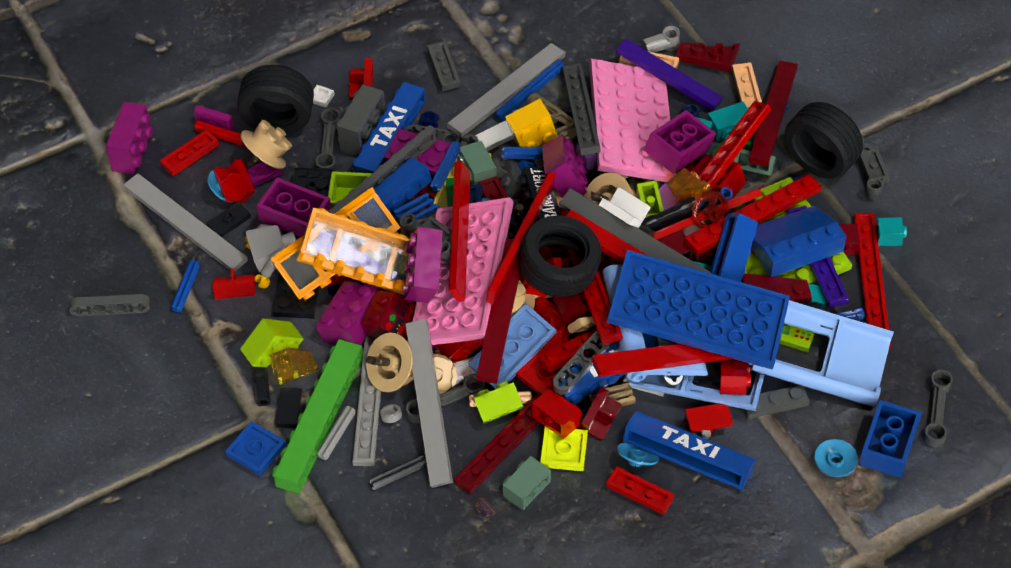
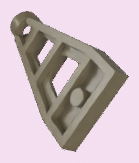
M538 93L528 96L526 100L527 105L541 99L546 109L552 113L550 116L553 123L560 121L565 125L556 129L558 136L563 134L566 140L570 139L572 143L578 141L572 117L541 97Z

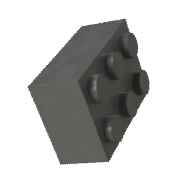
M362 84L359 91L355 92L353 101L350 105H347L345 114L336 124L340 151L359 156L363 144L369 140L371 131L377 127L380 116L386 112L383 90Z

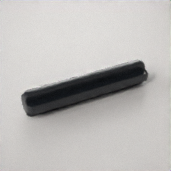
M421 454L370 478L369 484L371 488L377 490L426 467V455Z

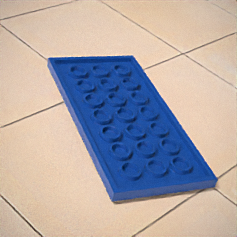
M627 250L607 323L773 370L790 296Z

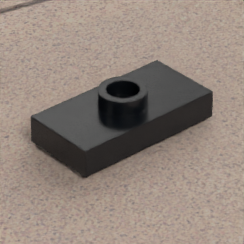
M237 202L206 222L211 230L223 237L250 219L251 214Z

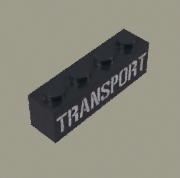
M524 167L521 175L518 176V186L521 187L522 200L526 204L527 213L546 178L544 167ZM552 189L536 221L549 216L561 215L554 189Z

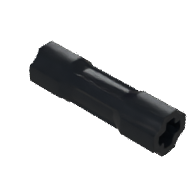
M693 196L671 208L644 218L640 227L643 232L650 235L678 221L701 213V210Z

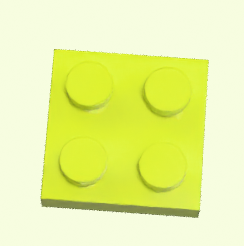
M545 426L540 463L551 469L584 471L588 430L575 429L563 439Z

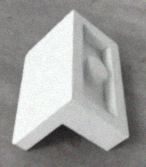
M620 187L617 188L610 201L602 198L599 206L624 222L637 228L640 227L650 210L649 205Z

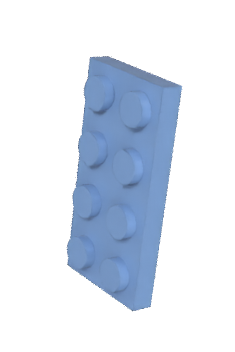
M526 303L510 320L497 384L488 383L494 389H497L496 385L508 381L509 383L516 376V372L531 360L557 333L554 327ZM482 350L468 363L469 367L476 373Z

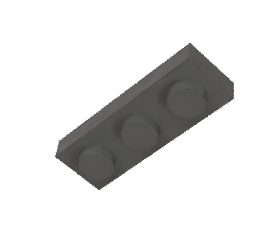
M446 41L427 45V50L442 91L461 87V82Z
M797 385L760 393L756 411L746 409L744 411L747 419L806 407L809 406L810 401L804 386Z

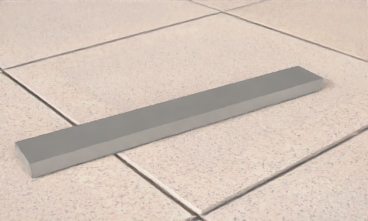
M550 43L449 121L447 128L462 138L502 107L554 62L562 60L565 57V52Z
M137 173L123 184L127 192L231 271V268H234V271H236L248 261L247 256Z
M424 318L407 323L406 330L408 344L413 357L412 370L430 487L435 488L453 483L429 325L428 320Z
M368 335L365 337L353 466H375L382 391L373 386L367 374V354L372 343L376 340L369 338Z

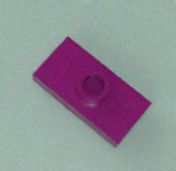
M198 105L195 107L196 121L200 120L233 131L232 115Z
M265 162L246 169L253 187L283 175L282 169L274 168Z

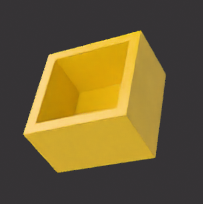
M541 99L505 116L513 139L518 147H541L558 137L550 113Z

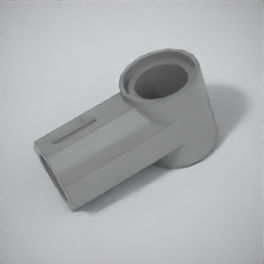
M667 26L662 33L642 39L643 49L654 53L662 50L675 51L680 44V31L675 26Z

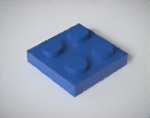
M251 421L225 451V454L228 458L261 476L285 448L286 441Z

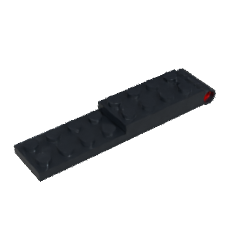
M295 168L292 183L328 197L332 171L336 172V170ZM299 251L284 260L281 265L297 288L301 290L317 279L318 273L312 265L296 260ZM279 273L273 316L315 319L319 286L313 290L315 294L306 301L303 298L298 300Z

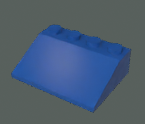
M811 206L757 225V233L751 248L770 278L844 252L847 236L834 219L816 206Z

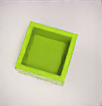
M332 171L328 194L331 209L338 201L345 198L352 189L359 186L366 177L372 175V173Z

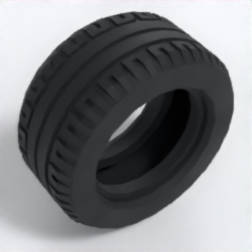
M281 65L260 66L248 72L242 79L237 110L245 123L255 130L258 124L265 120L275 129L277 127L281 128L286 135L292 134L302 129L309 122L314 90L306 77L292 68ZM262 97H277L289 103H273L264 100Z
M813 102L806 104L791 119L785 129V143L792 157L804 169L822 178H838L844 175L861 156L863 151V138L855 122L844 111L829 103Z
M562 215L545 217L534 222L526 231L519 252V269L525 280L539 292L556 297L576 295L586 290L594 281L601 260V244L595 233L580 220ZM557 244L565 246L578 255L581 263L570 268L553 266L543 259L539 250L547 245Z

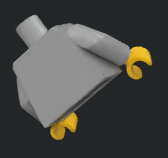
M260 224L256 229L246 231L245 241L247 244L245 247L251 250L256 267L262 274L255 276V282L259 283L258 287L266 289L270 284L269 277L276 269L270 259L295 242L296 238L294 232L282 235L277 225Z

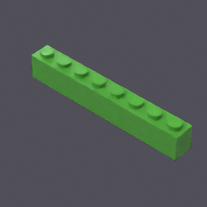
M339 339L336 346L331 348L329 361L324 363L322 375L314 384V392L312 396L307 398L306 409L298 417L297 428L292 430L287 448L282 450L281 461L273 469L272 477L276 487L298 494L301 493L317 459V451L328 435L363 360L362 345Z

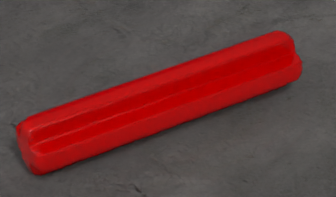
M197 120L194 125L197 132L202 133L208 130L215 138L243 147L246 146L241 139L240 133Z

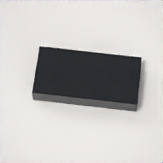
M301 388L280 389L276 427L297 428L302 400Z

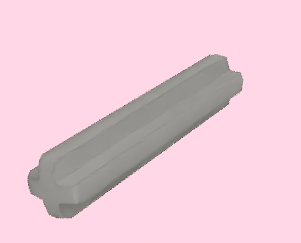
M344 407L318 449V458L322 460L328 459L355 415L353 407Z

